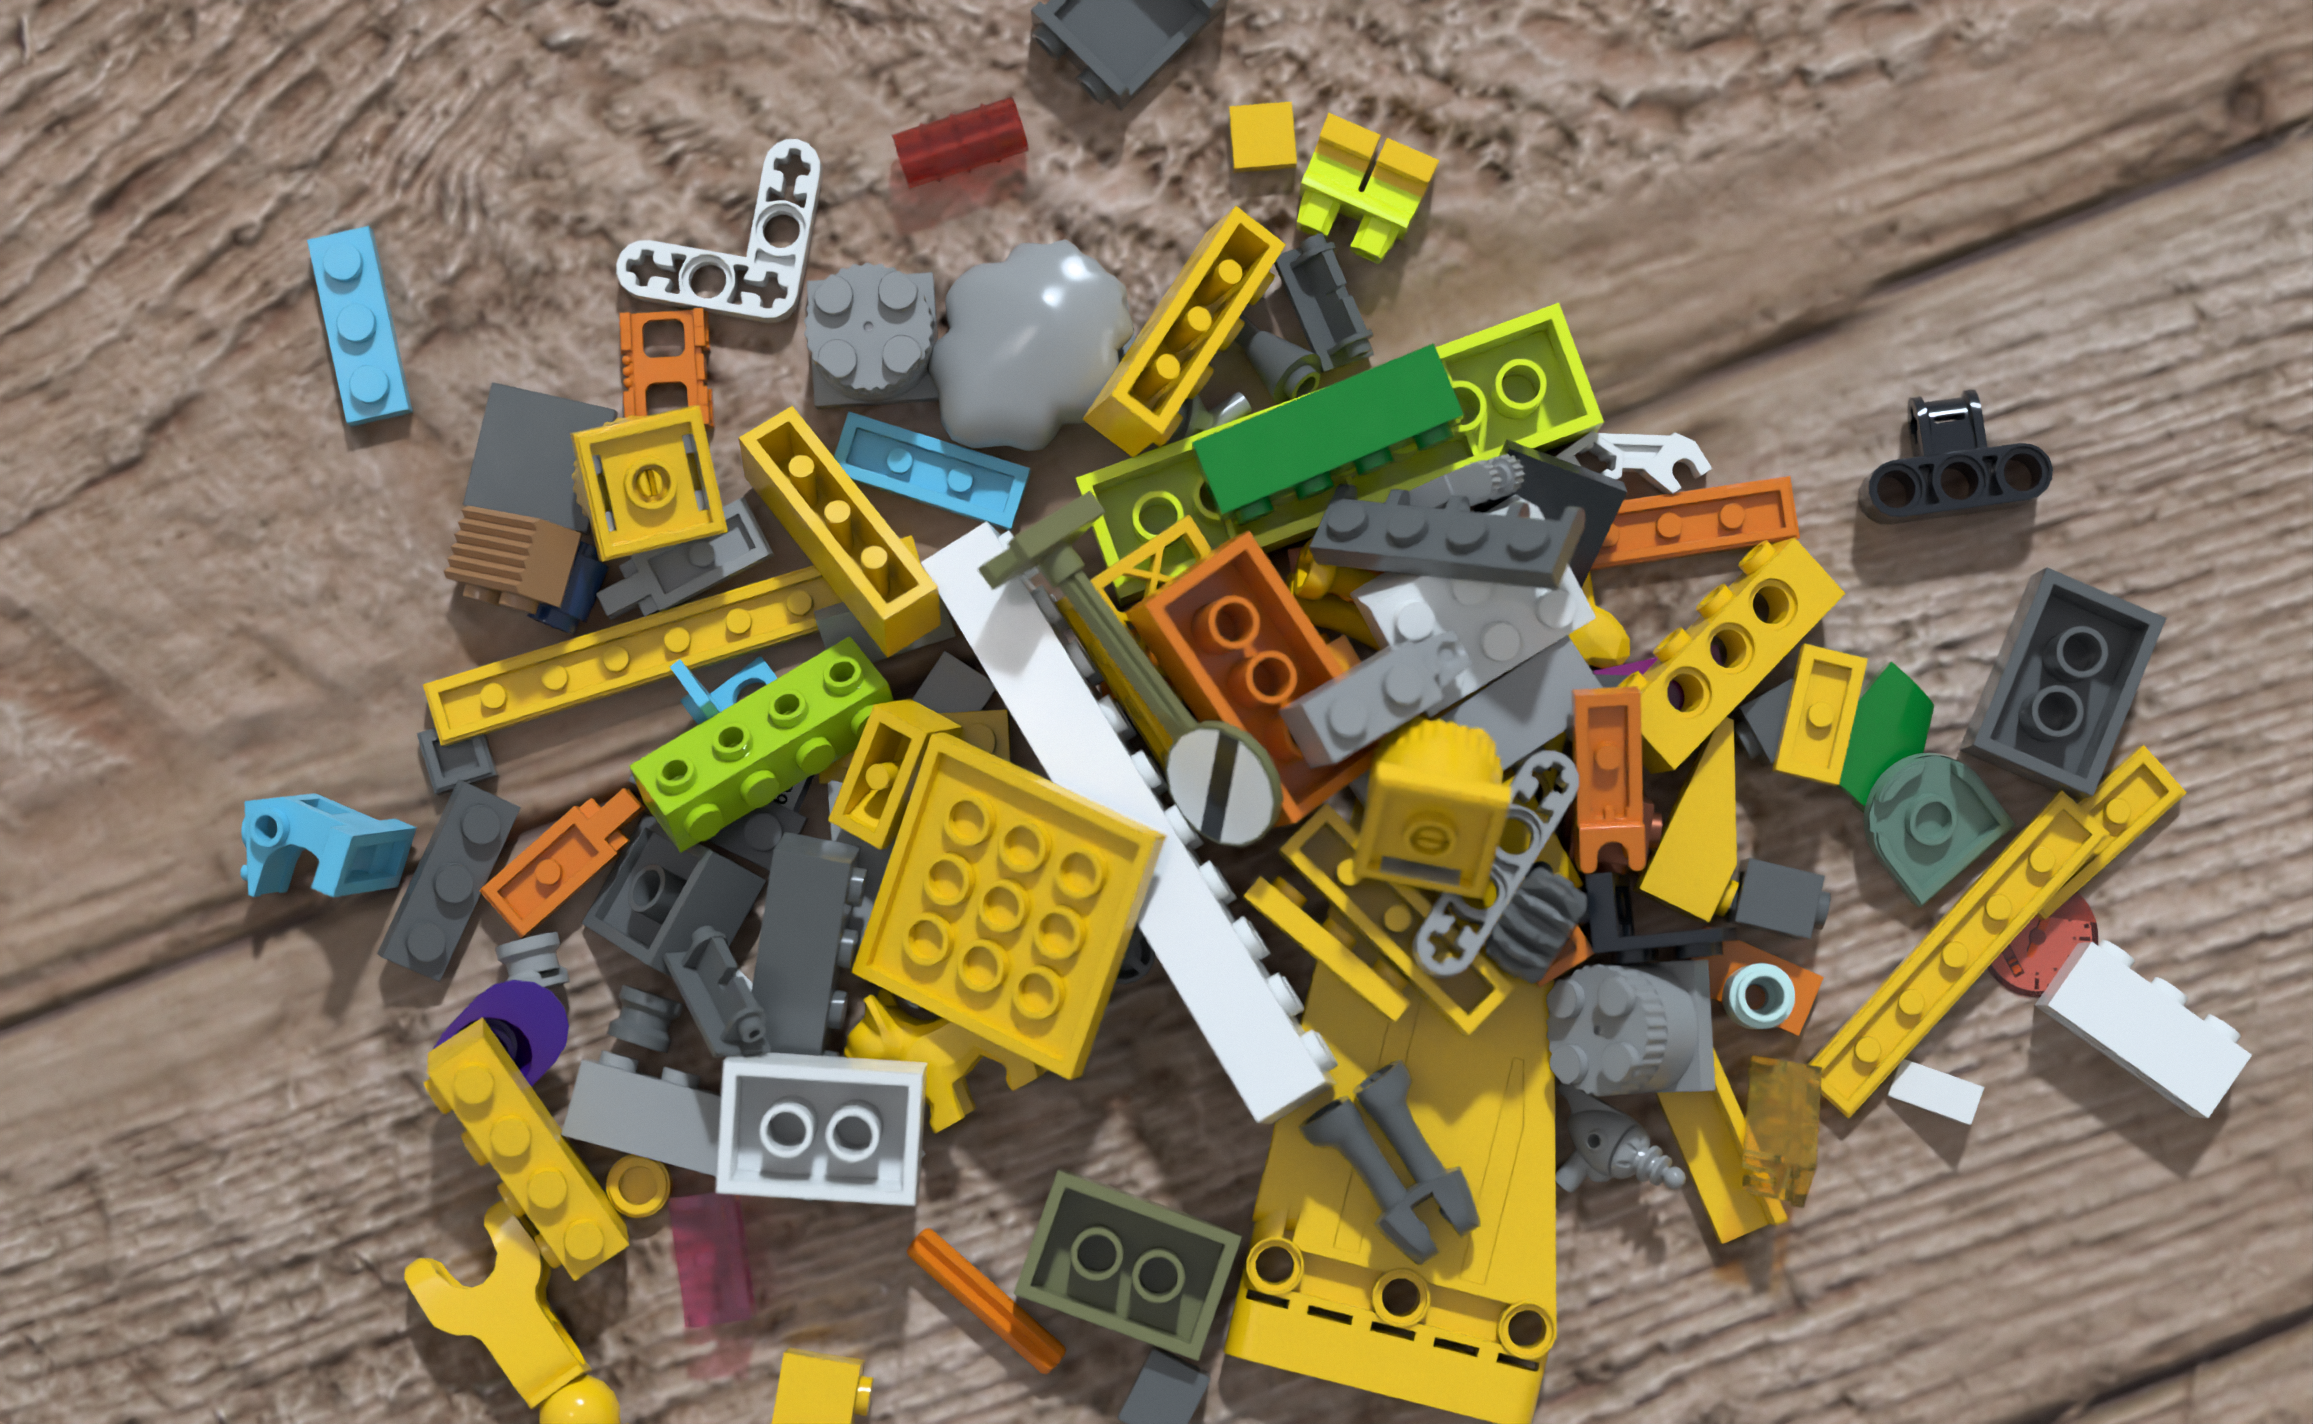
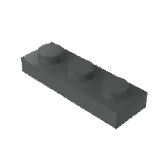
M458 779L377 952L379 956L440 982L481 895L479 890L486 884L521 807Z

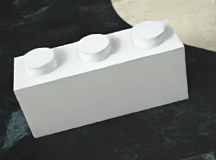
M2102 939L2098 946L2093 942L2078 943L2035 1006L2191 1117L2209 1118L2252 1056V1054L2236 1044L2241 1035L2230 1025L2213 1015L2208 1014L2203 1021L2184 1007L2188 997L2165 980L2155 977L2150 983L2130 968L2135 960L2111 942Z

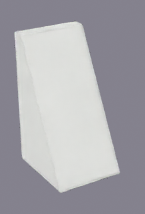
M1903 1059L1896 1068L1887 1096L1960 1124L1971 1125L1985 1087Z

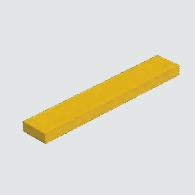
M2058 790L1799 1074L1849 1119L2110 833L2066 793Z

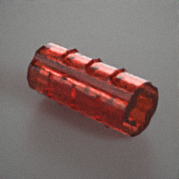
M1012 96L986 105L981 103L977 108L958 114L950 113L948 117L926 124L920 122L917 127L892 134L894 147L909 189L935 180L940 182L942 178L964 171L970 173L973 168L995 161L1000 163L1004 158L1029 151L1025 131Z

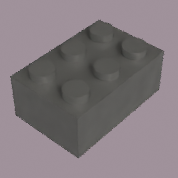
M2047 567L2031 575L1961 742L1959 751L2055 792L2062 790L2074 800L2092 797L2162 631L2166 617Z

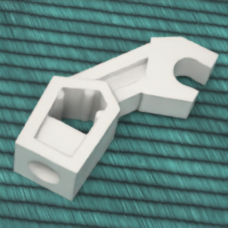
M1591 431L1556 456V458L1581 466L1574 455L1578 452L1584 454L1590 451L1600 461L1607 463V469L1600 474L1617 480L1622 477V472H1639V475L1663 494H1673L1681 489L1680 484L1672 473L1675 462L1686 464L1695 479L1712 469L1697 443L1676 432L1669 436L1609 434Z

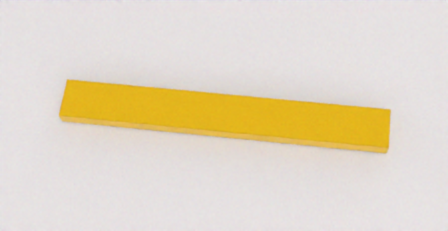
M912 535L901 538L902 543L921 565ZM812 565L423 684L440 744L445 747L471 739V737L485 735L674 677L676 675L670 666L679 659L690 671H694L818 633L820 631L816 623L814 611L843 601L818 569Z

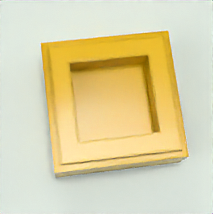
M1292 101L1229 106L1234 173L1297 168Z

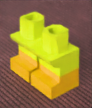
M1328 112L1311 161L1301 181L1299 196L1303 198L1300 204L1296 228L1311 236L1323 233L1327 240L1338 213H1341L1361 222L1350 246V251L1362 258L1380 264L1393 246L1396 238L1404 239L1436 173L1439 160L1386 138L1364 192H1360L1359 190L1378 149L1381 135Z

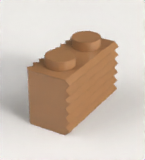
M469 505L463 508L464 518L458 521L461 530L454 534L457 542L450 546L453 555L447 558L450 567L443 571L446 579L465 585L462 596L497 607L503 605L535 615L539 603L561 608L583 534L540 518Z

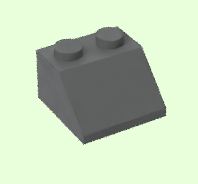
M644 812L629 838L630 842L621 852L582 924L648 966L672 977L662 958L664 954L687 952L692 945L691 935L694 931L704 926H712L715 931L724 933L728 940L729 948L745 917L753 909L755 900L766 880L701 843H697L680 853L658 821L653 816Z

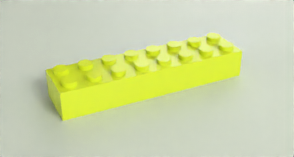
M1553 304L1436 347L1464 414L1460 424L1452 427L1455 435L1454 438L1421 452L1418 451L1415 443L1393 451L1391 453L1395 462L1364 476H1359L1356 468L1331 477L1335 485L1333 488L1312 498L1299 501L1294 492L1274 500L1271 503L1275 511L1251 523L1239 526L1235 517L1221 522L1193 456L1192 442L1303 396L1077 477L1076 484L1080 496L1091 491L1106 511L1091 526L1106 568L1189 514L1212 550L1225 541L1250 531L1264 554L1315 536L1339 484L1355 485L1357 500L1384 503L1392 489L1410 491L1470 463L1494 459V457L1499 456L1506 439L1544 453L1579 440L1591 431L1597 433L1604 421L1560 304ZM1182 535L1164 547L1159 574L1176 577L1195 563L1196 557ZM1151 556L1133 568L1148 571ZM1120 576L1112 581L1120 606L1144 597L1146 581ZM1157 584L1156 590L1162 587L1163 585Z

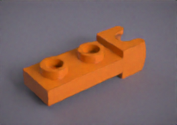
M1637 686L1571 690L1573 763L1579 774V786L1574 797L1573 816L1575 864L1578 870L1583 873L1589 874L1594 872L1597 867L1599 849L1605 843L1614 841L1621 843L1622 854L1628 860L1630 868L1634 871H1640L1644 868L1646 862L1645 826L1642 822L1641 692Z

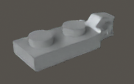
M740 498L723 507L728 530L726 533L630 555L632 559L619 566L625 579L596 593L607 617L613 620L637 607H640L644 616L674 608L773 557L774 554L745 498Z

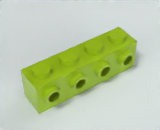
M849 636L629 765V768L645 805L679 852L682 853L700 841L710 839L720 829L752 810L767 805L779 794L811 775L824 771L831 763L855 750L874 704L892 702L894 700L887 681Z

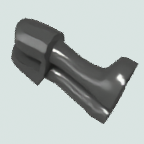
M1400 1059L1391 1062L1364 1079L1354 1088L1353 1093L1388 1138L1414 1178V1184L1408 1188L1403 1186L1376 1145L1360 1113L1348 1096L1340 1097L1325 1105L1304 1120L1298 1128L1305 1139L1313 1146L1335 1148L1350 1162L1382 1211L1374 1225L1397 1249L1414 1263L1422 1266L1436 1256L1439 1250L1430 1238L1428 1228L1423 1221H1419L1412 1209L1432 1196L1440 1207L1439 1212L1442 1217L1450 1222L1461 1238L1480 1227V1218L1469 1183L1461 1167L1446 1169L1432 1151L1415 1123L1406 1099L1412 1080L1408 1069Z

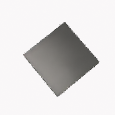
M492 382L463 506L469 505L540 518L589 535L591 530L590 520L588 517L583 516L582 507L576 503L577 495L573 492L575 482L572 479V474L575 471L573 464L576 458L570 433L600 427L605 422H613L617 418L618 412L615 409Z

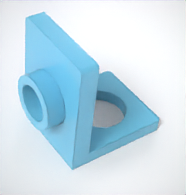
M759 656L712 693H709L680 659L670 666L688 692L680 701L698 725L735 704L739 693L747 685L752 683L767 685L777 679V676L765 660Z

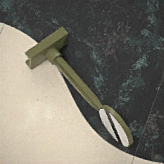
M1088 491L1013 537L1006 543L1009 546L1008 549L988 560L977 569L992 590L1001 587L1035 567L1040 570L1053 589L1059 587L1171 736L1173 744L1169 748L1165 767L1169 793L1185 820L1199 834L1220 845L1239 847L1258 841L1268 834L1279 820L1283 793L1279 773L1267 751L1249 733L1227 722H1195L1081 570L1085 567V564L1071 545L1106 512L1091 491Z

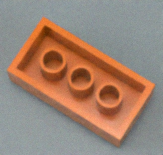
M1250 531L1225 541L1125 612L1199 723L1204 721L1227 722L1249 733L1267 751L1279 773L1283 793L1280 817L1272 828L1296 823L1370 769L1374 750L1379 747V742L1382 739L1387 738L1386 733L1333 764L1310 769L1279 713L1280 709L1344 673V671Z

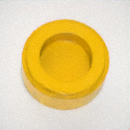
M634 1154L627 1155L618 1160L609 1171L606 1181V1191L611 1204L620 1213L633 1218H643L659 1212L668 1203L673 1190L672 1175L664 1162Z

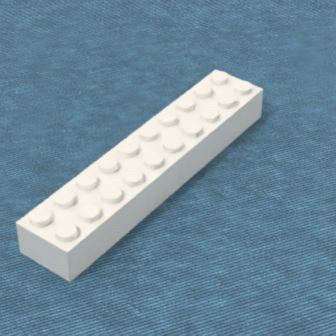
M986 521L925 559L921 564L938 586L941 598L1052 782L1167 835L1136 922L1257 1123L1271 1125L1335 1086L1337 1083L1329 1071L1338 1066V1062L1319 1032L1315 1033L1313 1029L1307 1033L1304 1031L1295 1016L1305 1009L1299 997L1285 976L1281 977L1279 973L1273 976L1270 975L1262 961L1263 958L1271 954L1268 946L1252 921L1248 922L1244 916L1238 920L1236 919L1228 905L1237 899L1234 890L1218 866H1214L1210 860L1204 864L1202 863L1195 849L1204 844L1200 834L1185 820L1178 807L1174 805L1169 808L1162 797V794L1167 792L1169 788L1160 768L1151 756L1148 757L1143 749L1137 753L1135 752L1128 740L1138 735L1129 717L1119 702L1115 703L1109 694L1102 698L1096 685L1103 682L1104 678L1078 641L1075 639L1069 643L1063 632L1069 629L1070 626L1054 603L1057 599L1053 594L1050 595L1043 585L1036 588L1030 578L1040 573L1038 568L1035 567L995 590L990 588L977 570L985 562L1008 549L1009 546L1006 543L1014 537L1010 530L1000 535Z

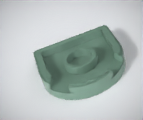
M1937 753L1911 755L1890 766L1872 787L1864 810V831L1871 851L1908 900L1919 908L1925 905L2016 825L1981 778L1971 768L1951 757Z

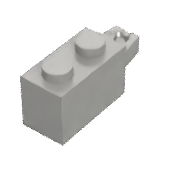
M1454 630L1443 632L1415 644L1413 640L1386 647L1280 709L1279 713L1310 769L1333 764L1444 699L1440 690L1472 663Z

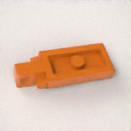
M625 788L619 791L603 807H600L593 798H590L582 806L571 808L479 891L521 939L527 938L621 854L619 851L630 842L621 830L646 808L630 789L626 790Z

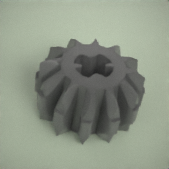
M1542 867L1531 871L1513 895L1492 929V933L1486 941V956L1499 964L1498 968L1514 978L1518 976L1530 984L1542 980L1586 911V895L1573 886V882L1558 873L1554 875Z

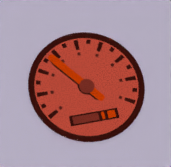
M2076 892L2046 920H2040L2035 915L1989 965L1988 971L2001 985L2015 993L2028 997H2041L2078 943L2093 942L2098 946V928L2090 906Z

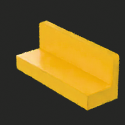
M1713 1048L1715 1090L1657 1092L1654 1094L1717 1240L1720 1244H1724L1768 1224L1778 1226L1787 1222L1788 1218Z

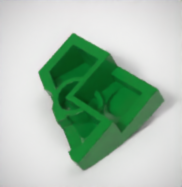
M1892 661L1883 665L1860 693L1839 785H1837L1839 789L1854 800L1852 804L1862 813H1864L1872 787L1890 766L1908 756L1924 753L1935 706L1925 692Z

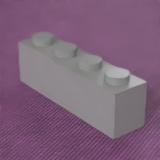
M1567 635L1438 720L1446 723L1452 721L1459 726H1468V728L1484 729L1496 743V755L1501 758L1503 771L1511 767L1516 775L1519 768L1530 757L1546 751L1543 744L1563 731L1572 741L1571 690L1603 687ZM1370 769L1348 784L1365 810Z
M602 1050L599 1061L592 1059L581 1060L561 1135L717 1177L722 1094L698 1088L701 1076L664 1067L661 1078L637 1072L638 1059ZM798 1198V1199H802V1200H806V1201H810V1202L816 1200V1199Z

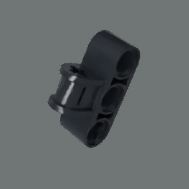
M1974 389L1963 390L1959 398L1924 402L1920 396L1911 397L1908 400L1907 415L1913 457L1892 460L1876 468L1863 479L1859 488L1858 501L1862 512L1870 520L1878 524L1888 525L2016 508L2029 503L2048 489L2052 480L2053 467L2049 456L2041 448L2033 444L2017 443L1987 447L1981 403ZM1956 420V421H1950V422L1935 423V422H1941V421ZM2007 461H2019L2029 469L2031 485L2028 491H2018L2006 482L2004 467ZM1945 469H1955L1966 477L1969 490L1965 499H1953L1943 491L1941 475ZM1881 478H1894L1904 486L1906 501L1903 507L1891 508L1880 500L1877 486Z

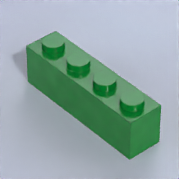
M1432 343L1192 442V453L1221 522L1235 517L1238 525L1241 526L1274 512L1275 510L1271 502L1295 492L1298 500L1303 501L1328 491L1335 486L1331 477L1356 468L1358 475L1364 476L1380 470L1395 462L1391 452L1415 443L1418 451L1421 452L1451 440L1455 437L1452 427L1460 424L1464 414L1436 347Z

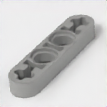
M1542 751L1530 757L1519 768L1508 786L1512 788L1511 802L1506 819L1521 821L1528 828L1531 839L1530 845L1520 855H1510L1499 847L1497 848L1489 879L1496 888V899L1490 908L1475 910L1463 901L1460 894L1442 891L1417 931L1412 944L1413 957L1417 966L1427 975L1435 978H1450L1462 972L1473 961L1575 797L1579 786V774L1574 763L1566 755L1556 751ZM1553 767L1559 772L1556 783L1563 791L1561 794L1552 791L1541 801L1535 812L1548 816L1544 824L1532 810L1514 805L1512 800L1516 795L1523 804L1528 802L1539 783L1536 778L1531 776L1532 771L1543 773L1547 768ZM1448 905L1460 919L1478 924L1480 928L1476 934L1468 926L1462 928L1453 944L1454 949L1461 953L1459 959L1456 960L1455 958L1448 957L1439 964L1431 958L1435 947L1427 940L1430 934L1439 938L1449 930L1454 922L1455 917L1443 914V910Z

